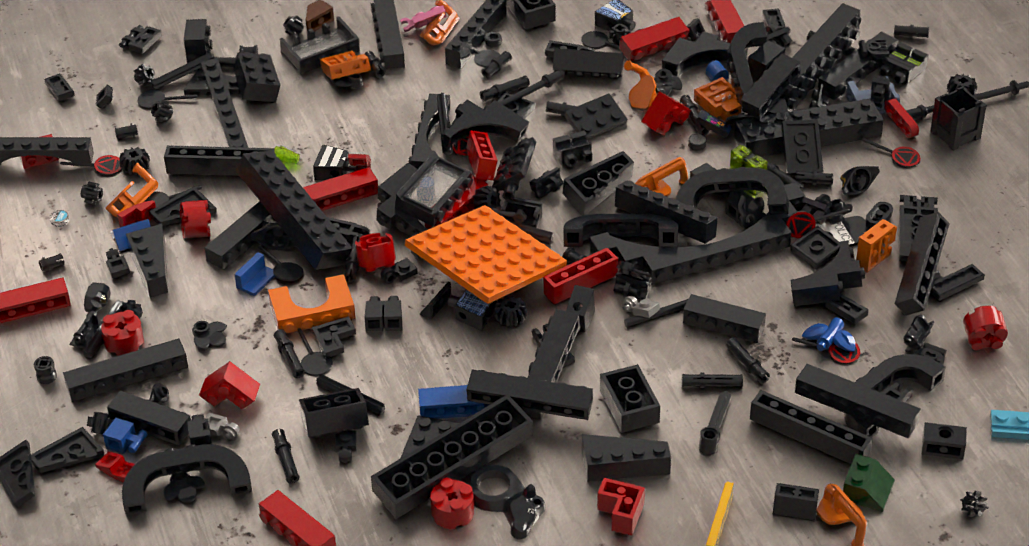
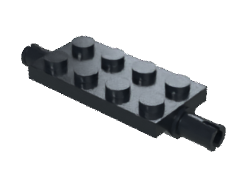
M533 137L529 139L524 138L517 146L513 148L508 147L503 152L492 187L496 188L497 192L504 191L502 197L505 201L514 199L515 192L520 186V180L526 177L537 143Z

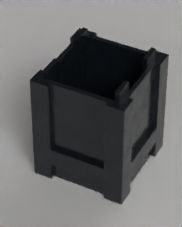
M964 86L949 94L938 96L934 102L930 132L941 138L953 151L973 140L977 141L981 139L987 105L970 94Z

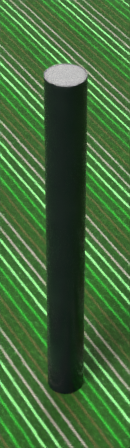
M688 299L662 307L650 318L634 316L625 319L624 324L626 327L684 309Z

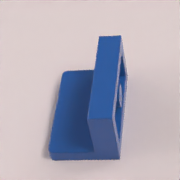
M149 219L112 230L111 235L113 239L115 238L118 250L128 249L127 233L151 227Z
M259 252L234 274L236 288L253 296L259 293L275 277L273 269L265 266L264 254Z

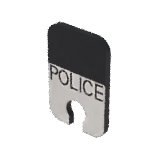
M861 216L844 218L837 224H830L829 222H825L822 225L816 224V226L822 228L839 242L848 240L849 247L858 245L859 237L870 229L866 226L865 219Z

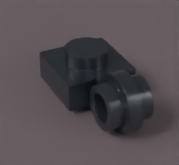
M110 248L106 252L108 259L106 266L111 278L129 274L130 269L124 255L119 256L117 249Z
M405 258L395 263L391 268H384L380 276L384 283H392L396 277L403 281L418 274L417 267L408 258Z
M356 430L343 431L336 434L335 451L339 452V462L343 461L344 464L352 461V451H356L357 446Z

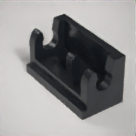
M514 197L511 201H504L501 211L516 212L518 209H523L525 214H527V218L521 224L535 228L538 227L542 218V202Z
M777 483L772 514L815 521L820 489Z

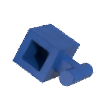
M115 418L103 434L106 449L125 454L127 449L129 452L135 453L148 434L146 431L141 430L136 435L134 423Z

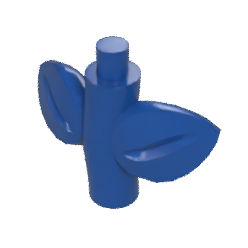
M837 317L831 320L829 326L821 323L814 324L802 334L804 339L817 340V349L819 351L828 349L833 343L845 351H855L853 336L849 332L842 330L844 322Z

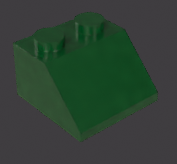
M855 454L844 482L843 492L857 505L883 512L895 479L876 459Z

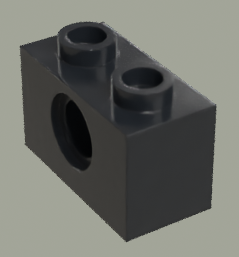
M925 422L921 455L964 460L967 427Z

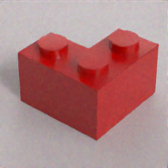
M659 91L641 122L665 136L666 132L670 130L673 121L683 125L684 121L688 119L691 109Z
M229 361L205 378L199 396L214 407L228 399L243 410L255 401L260 383Z
M603 478L597 494V510L612 513L611 531L633 535L644 507L645 487Z

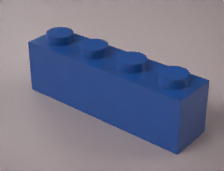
M467 385L418 389L420 416L436 419L471 417L490 404L467 401Z

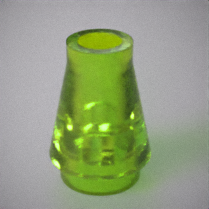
M282 145L280 147L275 146V154L282 163L298 164L300 154Z

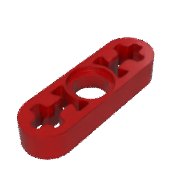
M894 98L885 101L886 113L907 138L918 136L919 127L898 100Z

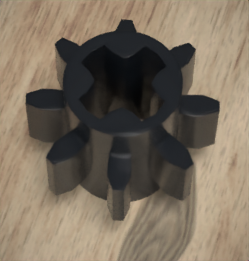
M297 15L295 17L289 16L283 24L284 29H286L285 33L289 36L294 34L300 35L304 29L303 19Z
M617 24L612 27V31H609V39H612L614 44L620 45L621 37L630 34V31L627 30L625 25Z
M141 64L134 70V79L138 85L144 83V86H148L155 79V71L150 65L145 67L144 64Z
M157 101L152 105L151 114L153 117H156V121H168L173 115V108L169 105L168 101Z
M88 181L87 185L82 186L80 195L81 198L85 199L84 203L96 205V201L102 200L103 189L99 187V183Z
M135 300L122 302V305L119 307L118 312L132 310L139 319L142 317L143 310L141 304H136Z
M94 412V416H88L87 426L92 427L91 432L104 434L114 421L109 419L110 414Z
M975 490L974 493L967 491L966 496L961 499L963 506L961 510L968 511L969 517H975V515L983 516L982 512L989 508L986 502L988 498L981 496V491Z

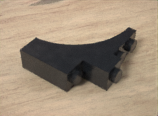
M704 31L696 42L679 38L662 59V69H668L673 76L679 77L691 68L709 64L712 61L727 63V51L730 43L720 41L718 35ZM748 49L745 50L746 58L748 54Z
M467 99L463 104L460 103L455 110L456 117L449 129L446 128L442 134L441 146L448 149L455 142L469 137L470 131L485 132L488 135L503 137L518 143L526 134L530 122L495 100L482 109Z
M407 163L378 186V199L383 204L377 208L376 221L389 230L396 226L399 231L412 237L428 229L418 219L395 209L396 193L418 170Z
M848 240L840 241L841 245L837 256L827 266L810 275L790 280L794 306L825 303L831 300L832 302L840 301V293L843 292V289L863 287L862 279H865L864 267H860L859 260H855L853 247L849 248Z

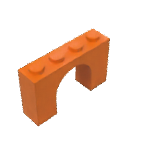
M344 274L325 278L328 300L315 308H302L294 304L287 286L268 290L270 306L277 329H283L286 333L296 332L298 328H301V330L310 329L348 316L351 320L356 319L354 302Z

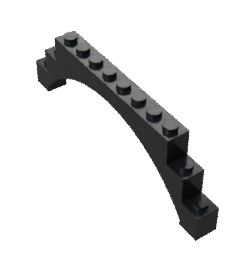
M796 182L784 185L789 200V214L770 215V212H768L756 224L745 231L717 242L689 247H656L621 240L610 236L606 232L590 237V252L594 254L608 248L618 257V264L620 261L634 264V269L649 272V275L646 276L653 277L649 280L650 283L656 284L790 247L792 232L787 227L786 222L793 213L801 211L805 206L801 200L806 195Z

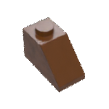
M317 0L308 5L305 19L306 30L313 29L317 31L322 28L324 23L329 24L333 22V7L323 0Z

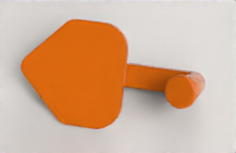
M443 0L435 1V6H443L445 12L449 15L441 26L439 22L445 15L444 11L435 17L419 35L431 45L443 43L459 19L458 14ZM431 31L436 35L435 38L429 34Z
M626 61L624 69L638 73L641 79L630 90L629 101L631 107L648 110L657 96L654 77L649 74L647 69L631 61Z
M678 157L640 177L635 184L647 187L651 191L662 193L668 197L671 194V187L662 179L679 170V183L684 184L688 180L685 160L682 157Z
M138 162L133 167L132 172L139 174L147 184L134 197L127 192L134 182L132 181L105 208L114 217L118 218V213L143 203L158 188L157 180L140 166ZM117 201L123 205L120 210L114 206Z
M828 484L824 489L823 498L817 507L816 513L825 523L831 525L852 521L856 526L855 538L851 541V545L864 546L867 521L861 509L847 497L838 485Z

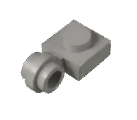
M627 296L622 302V307L625 311L633 312V315L650 318L660 310L659 302H654L650 299H643L638 303L635 297Z
M208 413L204 418H208L210 432L213 436L218 437L223 432L225 438L232 440L239 435V426L233 422L228 423L227 417Z

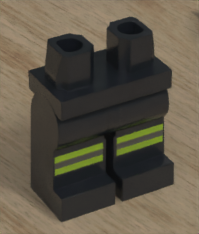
M900 42L896 50L889 54V57L883 58L882 66L879 69V76H889L893 78L892 80L896 84H909L910 80L927 68L929 54L917 49L913 50V47Z

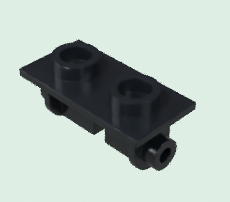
M823 84L818 89H814L811 95L813 100L809 108L828 105L830 94L828 91L822 90Z
M95 311L87 313L86 319L79 330L74 333L69 345L80 348L86 347L102 321L98 320V314Z
M924 315L915 316L911 324L912 327L908 329L903 337L904 343L908 345L905 352L918 350L924 345L926 337L931 333L934 321L928 323Z

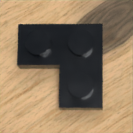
M348 316L312 327V333L325 358L344 353V346L340 339L355 335L356 329Z

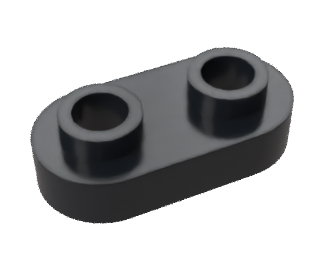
M888 202L876 203L866 215V226L872 228L882 219L888 221L892 216L893 206Z

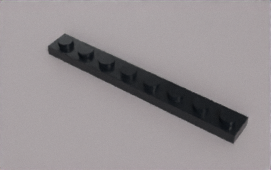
M218 58L202 61L201 66L228 147L248 148Z

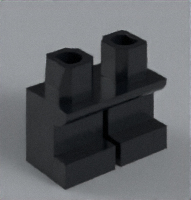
M585 130L569 134V136L553 138V153L561 165L567 164L568 167H572L579 160H583L585 163L592 161V143L588 142Z
M371 296L369 301H366L364 316L366 331H383V316L385 331L403 330L402 305L398 296H390L387 301H381L378 296Z
M204 414L192 415V421H187L190 445L212 444L208 418L204 419Z

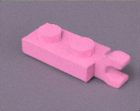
M435 6L430 11L417 13L412 19L402 18L400 20L401 24L408 23V26L403 28L404 32L428 25L441 12H445L443 6Z

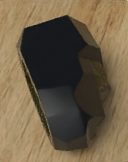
M96 282L89 285L84 299L85 311L98 312V310L106 306L111 295L110 287L105 283Z

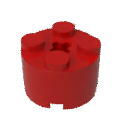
M207 200L184 201L180 203L183 238L210 237V226L208 224L211 223V214L206 212L208 211Z
M372 233L360 237V242L355 241L360 267L365 268L367 272L377 270L378 267H392L395 265L396 254L391 234L385 233L386 236H381L380 233Z
M980 306L974 309V313L969 315L968 312L964 316L963 325L968 342L973 350L977 351L987 347L999 349L1003 346V342L1008 336V330L1001 310L998 311L994 306Z
M132 310L106 315L103 318L101 330L105 349L109 353L114 352L117 356L137 351L139 350L138 347L141 344L143 345L144 337L141 321Z
M451 478L442 479L441 483L433 488L430 496L431 512L437 525L446 529H456V526L469 524L474 516V498L471 485L459 480H452Z

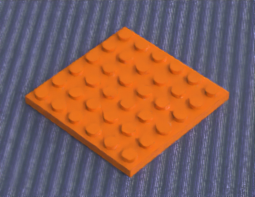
M486 205L405 240V246L487 304L543 278V276L565 267L567 264V260L558 253H555L545 244L539 242Z

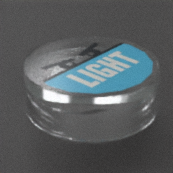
M65 210L52 212L50 214L51 224L55 227L66 225L69 222L68 213Z

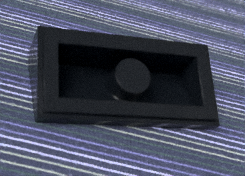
M448 281L420 312L421 316L432 319L446 304L452 295L451 282Z

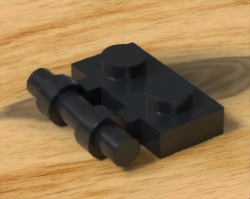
M138 25L130 31L129 35H125L122 38L119 46L123 49L128 46L129 50L143 54L162 36V32L150 26L143 28L142 25Z

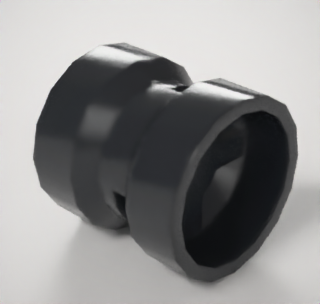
M42 356L34 361L36 377L41 384L52 383L57 378L54 361L49 356Z

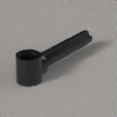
M728 391L720 393L708 427H704L700 431L699 450L703 454L711 455L717 451L720 439L719 430L731 400V394H728Z

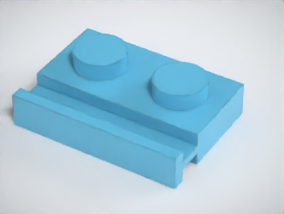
M991 410V437L1029 440V412Z

